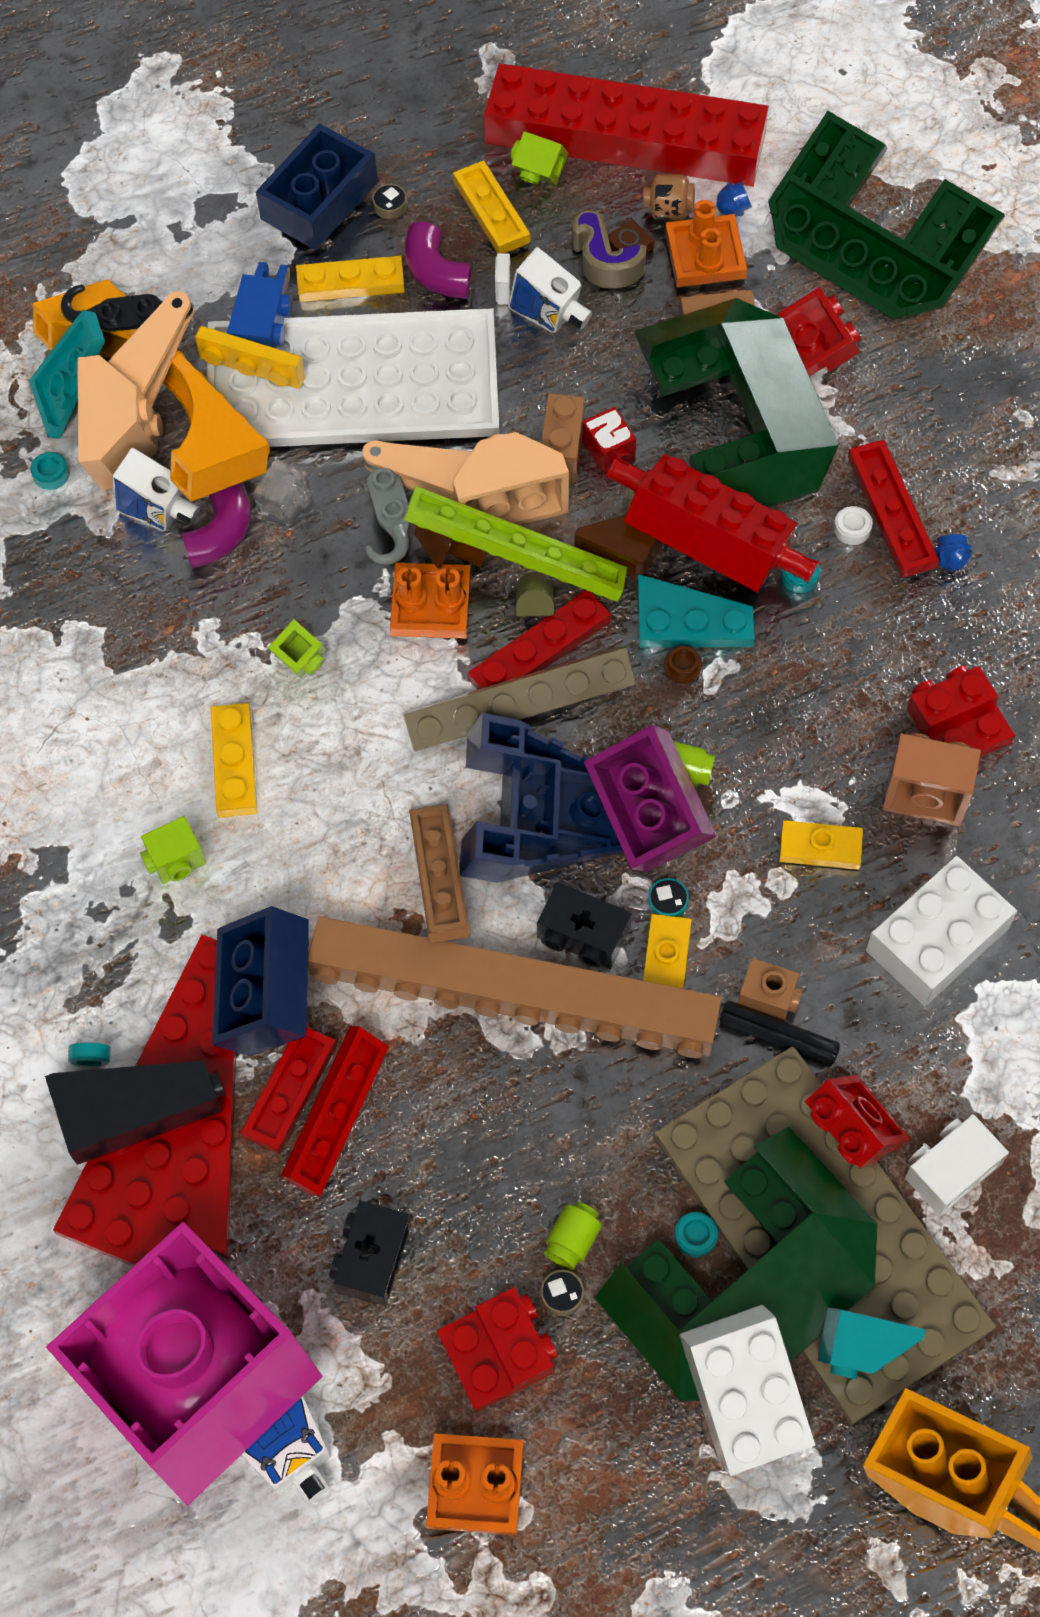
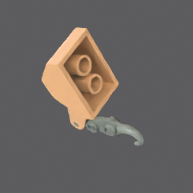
M517 432L495 434L488 439L480 440L472 452L394 444L378 440L368 442L362 450L364 466L372 472L368 477L367 485L377 521L393 538L395 544L394 549L387 554L375 552L370 545L365 547L368 557L382 565L400 561L409 549L408 528L410 522L404 520L408 501L403 486L413 491L416 485L516 525L569 513V471L563 454Z

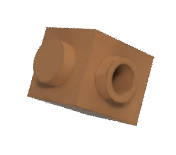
M752 958L739 994L738 1004L785 1021L788 1011L797 1012L803 989L796 988L800 973Z

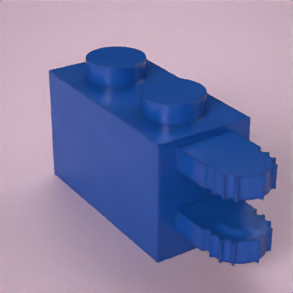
M259 262L254 276L242 275L227 334L277 349V346H282L284 343L285 317H290L292 312L293 298L292 295H287L290 267L289 265L281 264L277 278H268V264L266 262Z

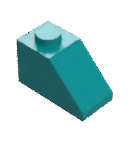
M827 1307L817 1361L831 1364V1374L857 1379L858 1371L874 1374L924 1339L926 1329Z

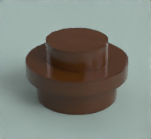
M676 647L665 657V674L676 683H691L702 672V659L691 647Z

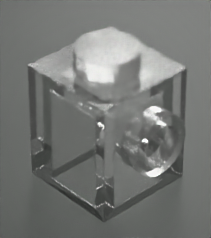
M278 459L273 461L253 492L257 512L287 526L292 524L301 509L305 510L313 493L310 488L308 472L295 463L287 464Z

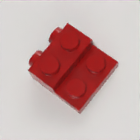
M818 287L776 314L784 319L809 377L824 367L830 372L859 354L860 350L856 343L862 340L851 321L844 325L839 316L845 312L834 294L827 298L821 287Z
M966 665L959 666L947 674V680L938 684H934L932 680H926L912 690L913 694L910 696L906 710L920 733L928 736L931 740L946 743H965L971 748L981 750L980 757L1013 743L1016 735L997 707L998 695L980 666L970 670Z
M858 1075L828 1079L804 1101L812 1110L810 1116L815 1124L823 1131L831 1133L839 1143L837 1148L842 1157L851 1165H857L859 1169L874 1165L885 1154L899 1151L911 1140Z
M515 1287L475 1306L476 1311L436 1330L475 1413L554 1373V1365L551 1360L558 1357L555 1347L547 1333L541 1336L538 1335L532 1323V1320L538 1318L535 1307L528 1294L526 1293L519 1297Z

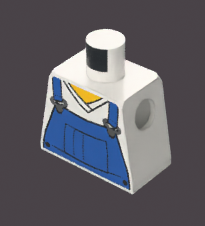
M536 247L516 270L508 308L552 333H556L566 321L582 330L592 316V311L577 302L582 287L580 281L540 248Z
M131 448L113 475L114 509L161 531H167L175 519L188 526H192L195 523L201 507L185 499V495L170 480L169 469L138 450Z
M302 1396L241 1456L278 1495L295 1485L305 1502L310 1504L320 1498L330 1488L317 1468L331 1456L306 1400Z

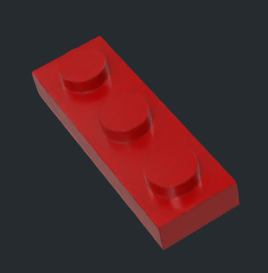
M306 1027V1037L288 1043L240 1132L242 1138L280 1155L337 1047L335 1039Z

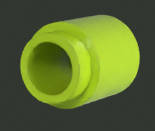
M673 741L693 786L698 787V784L708 786L716 755L706 753L707 749Z
M576 1202L574 1206L565 1205L545 1240L547 1248L544 1251V1255L552 1262L568 1270H574L577 1263H583L602 1228V1224L597 1220L598 1212L581 1202Z

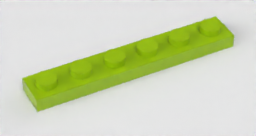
M415 485L404 517L405 521L618 602L623 593L627 567Z

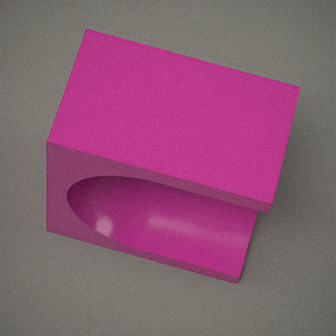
M184 1222L177 1226L46 1346L48 1351L147 1464L187 1506L323 1377L292 1332Z

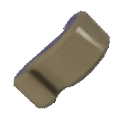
M583 210L575 215L572 221V246L575 252L582 250V269L588 281L601 288H622L638 282L645 274L647 246L624 247L612 252L603 214L594 210Z

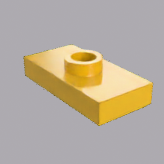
M783 820L779 862L859 870L861 866L863 828Z
M651 914L643 981L684 989L692 919Z

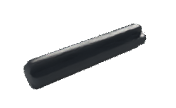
M733 1001L726 1002L720 1015V1022L724 1025L786 1049L794 1047L799 1054L827 1065L835 1063L840 1050V1044L834 1040Z

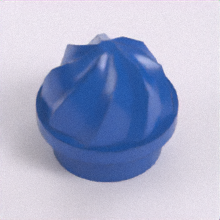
M741 181L734 185L731 182L727 183L718 194L716 206L724 215L735 214V216L741 217L744 215L743 211L752 208Z
M951 534L938 537L937 547L934 550L938 556L939 565L946 570L955 572L966 566L972 553V546L968 544L967 535Z

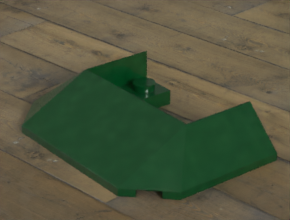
M827 111L768 200L777 249L892 320L943 308L1004 219L1005 214L944 179L905 239H901L849 207L887 151L886 144L832 112Z
M734 298L635 331V336L661 397L729 375L754 434L690 455L689 463L691 468L718 478L722 484L738 492L749 494L755 501L768 508L819 491L839 443L782 317Z
M790 1127L755 1145L756 1153L724 1181L729 1190L776 1241L777 1245L716 1299L712 1301L659 1239L627 1267L621 1262L594 1297L679 1400L700 1401L679 1334L763 1305L776 1317L787 1356L791 1363L822 1335L827 1307L849 1311L875 1288L876 1221Z

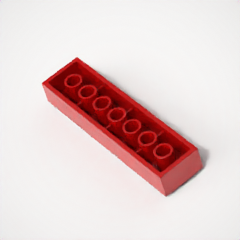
M499 63L484 113L485 144L513 148L515 142L521 140L525 131L562 144L569 153L567 157L664 173L683 174L689 177L726 183L731 182L733 184L741 181L745 186L754 187L766 134L769 105Z

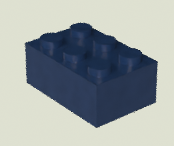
M319 123L256 191L260 219L312 249L317 250L378 182L375 153Z
M270 906L217 928L212 1045L247 1056H253L306 1037L309 919Z

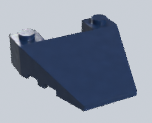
M482 713L467 732L465 768L503 775L500 825L476 821L461 839L460 876L499 883L623 853L624 851L584 764V761L591 757L587 755L580 757L563 748L564 743L553 737L548 740L530 731L531 726L520 720Z

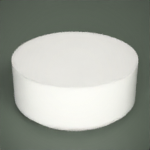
M857 506L845 507L836 515L834 533L845 544H861L870 536L873 524L872 518L863 508Z

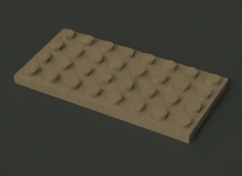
M790 1047L654 1133V1138L705 1213L714 1220L718 1232L745 1272L777 1243L729 1190L724 1181L756 1153L755 1145L787 1127H790L876 1221L875 1288L852 1307L849 1312L926 1329L924 1339L874 1374L858 1371L857 1379L831 1374V1364L817 1361L822 1335L801 1353L852 1427L901 1394L905 1388H910L992 1333L997 1327L878 1162L860 1169L857 1165H851L839 1153L837 1148L839 1143L831 1133L820 1129L810 1116L812 1110L804 1101L821 1086V1083L794 1047Z

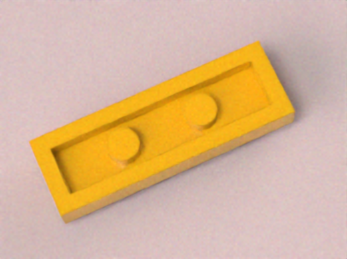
M484 160L453 172L454 184L498 254L507 253L530 243L528 229Z
M401 256L296 265L299 302L405 293Z
M200 326L195 336L200 359L205 360L211 365L226 366L238 370L247 376L255 375L271 380L276 385L290 386L297 389L301 388L305 380L302 356L204 326Z
M249 703L212 706L210 710L215 799L218 818L258 814Z

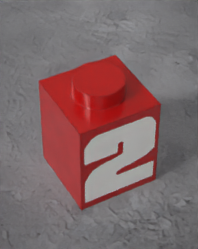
M616 407L583 421L582 442L603 474L608 473L610 466L617 456L628 463L636 459L637 439Z

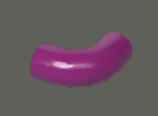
M428 222L412 223L408 227L405 241V262L414 279L433 293L452 298L468 299L472 265L470 263L450 261L441 256L439 249L442 233L437 226Z
M242 482L210 494L209 498L214 511L212 520L201 528L181 533L192 569L211 564L230 555L244 540L251 522L250 501Z

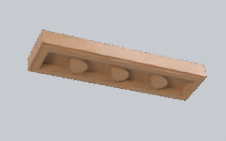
M445 804L409 810L429 943L470 937L449 806Z

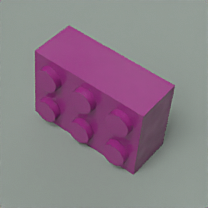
M650 725L584 761L632 870L650 872L717 837L668 730Z

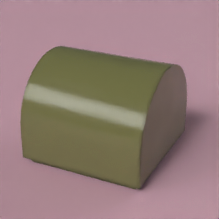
M537 572L522 576L516 585V616L554 615V589L551 580L546 575Z

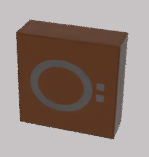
M633 219L608 234L612 252L618 251L620 248L637 245L647 246L646 254L654 249L655 241Z

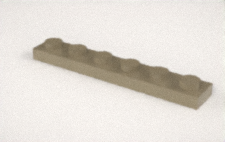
M620 646L405 711L402 714L412 748L416 752L467 736V732L482 713L521 720L635 685L636 682L627 648Z

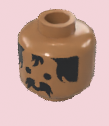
M657 174L652 180L651 187L644 188V208H651V215L657 221H681L686 219L688 212H694L695 185L694 183H689L688 178L683 174Z

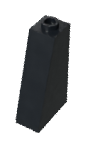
M204 1060L60 1072L45 1076L68 1153L76 1165L220 1113L222 1108L218 1098L225 1095L218 1072L209 1073Z

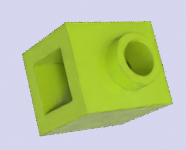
M524 131L521 140H517L512 148L511 160L513 161L511 165L520 173L519 178L528 183L538 185L541 180L557 186L569 153L562 144Z
M295 619L290 622L268 647L279 660L300 678L306 673L312 676L325 661V658L322 656L326 652L325 647Z
M185 815L141 836L146 850L139 853L149 874L157 871L163 884L169 881L183 880L193 870L206 864L202 849Z

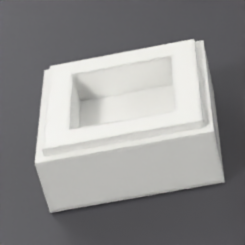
M497 254L495 259V293L498 305H509L510 254Z

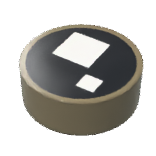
M385 184L378 187L373 193V208L378 216L384 219H395L406 212L408 207L407 194L401 186Z
M556 1270L545 1277L541 1285V1301L550 1313L556 1316H568L575 1313L581 1307L584 1299V1286L575 1273L568 1270Z

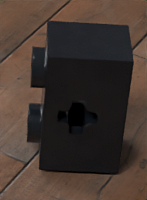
M557 882L537 921V938L541 939V942L546 947L554 951L562 952L567 950L578 955V958L589 966L598 968L602 965L611 969L631 929L632 913ZM583 925L589 927V928H584L582 932H577V931H576V930H580V929L583 927Z
M359 1200L356 1213L349 1212L344 1224L343 1237L347 1238L343 1254H335L330 1269L329 1278L334 1279L333 1284L338 1294L387 1307L412 1226L409 1214ZM370 1245H374L377 1254H370L368 1261L363 1260L361 1251H368Z

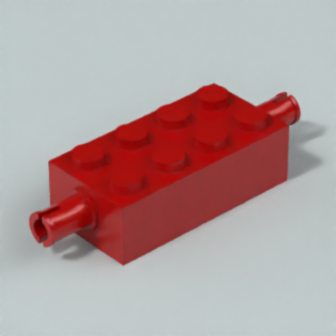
M664 454L652 470L648 469L645 472L617 456L609 468L606 476L607 479L613 480L635 492L623 521L624 523L756 592H759L772 571L778 567L808 583L819 564V561L813 560L789 547V541L798 524L797 522L789 519L782 511L770 509L755 501L749 494L738 492L722 484L718 478L691 468L682 459Z

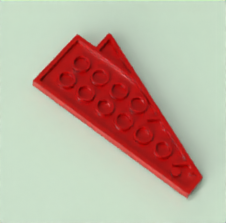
M202 934L135 1066L204 1060L209 1073L218 1072L225 1091V1095L218 1098L222 1112L87 1161L53 1228L56 1235L133 1267L182 1222L213 1253L226 1258L229 1251L236 1052L212 1045L217 940Z

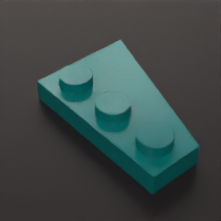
M81 311L29 379L47 437L61 438L78 401V357L99 355L105 343L95 312Z
M638 574L639 648H676L679 646L754 647L753 606Z

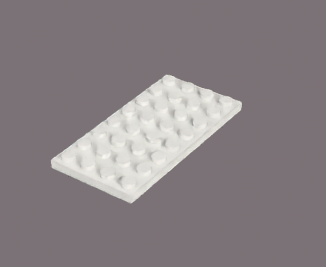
M494 308L285 318L283 323L285 325L284 343L282 346H277V349L302 356L305 380L300 389L290 386H279L268 379L255 375L247 376L238 370L226 366H215L207 363V381L224 395L226 401L238 413H241L260 435L266 438L269 447L363 443L374 440L385 442L491 437L495 434H500ZM230 321L208 322V328L227 333Z

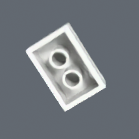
M955 856L871 933L866 952L926 1007L1010 928L1017 910L958 856Z
M760 1305L679 1334L718 1460L730 1476L815 1446L776 1317L766 1307Z

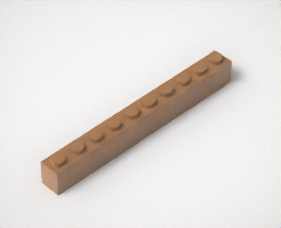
M318 916L308 952L310 976H314L321 983L335 985L340 981L354 984L355 988L364 992L375 993L378 989L394 992L396 997L408 1001H415L418 997L434 1000L436 1005L443 1008L456 1009L458 1006L473 1008L476 1013L487 1017H496L498 1014L514 1017L516 1021L522 1024L537 1025L539 1022L555 1025L556 1029L566 1033H578L579 1030L596 1033L595 1035L605 1041L616 1042L620 1038L636 1041L638 1046L645 1049L658 1050L661 1047L675 1049L680 1055L689 1058H700L702 1055L711 1056L722 996L447 941L429 943V938L321 916Z

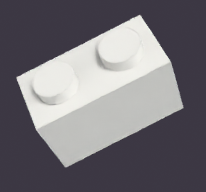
M974 1114L963 1123L958 1118L952 1121L939 1134L943 1140L932 1149L925 1144L908 1160L911 1166L905 1179L939 1217L1001 1166L1009 1154L1007 1149Z

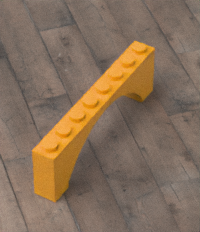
M109 279L85 286V291L78 293L73 298L72 308L76 311L88 310L106 299L125 297L126 295L124 292L119 291ZM65 293L33 303V333L50 351H52L72 325L61 312L60 304ZM101 329L105 343L99 355L112 358L137 329L114 332ZM177 350L163 384L181 402L188 415L190 428L180 448L171 451L170 480L192 502L267 473L270 448L266 438L260 435L247 422L246 418L226 401L224 395L218 392L206 380L205 376L187 361L181 351Z

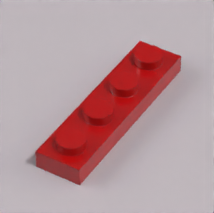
M885 440L849 449L848 459L901 578L937 568L939 563L938 556Z
M585 590L556 610L554 615L546 617L467 672L468 680L478 690L544 670L611 622V613L590 591Z
M349 1027L281 1174L282 1178L311 1196L321 1197L389 1048L388 1045L362 1027Z

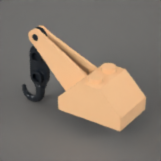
M82 284L67 290L61 300V312L66 320L71 323L81 313V311H76L72 308V300L78 293L85 291V286ZM175 291L169 294L164 301H161L152 294L109 298L86 310L96 313L101 329L114 332L137 329L108 362L100 355L78 357V462L102 490L113 489V475L131 448L138 450L149 458L158 451V436L163 434V423L160 414H156L152 406L186 328L195 312L194 305L184 292Z

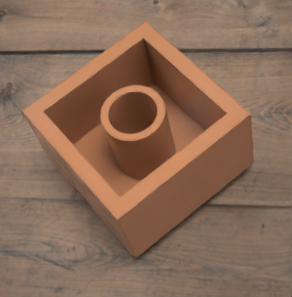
M901 733L889 772L882 810L961 827L974 792L981 750L971 748L962 742L946 743L931 740L923 734L914 733L907 735Z

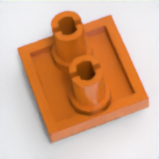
M700 200L694 207V219L665 223V234L676 287L747 278V266L735 214L715 216L716 209L714 203L709 200Z
M395 563L390 620L391 636L467 639L471 565L442 564L441 568L438 569L435 564Z
M434 1433L426 1528L517 1536L524 1441Z

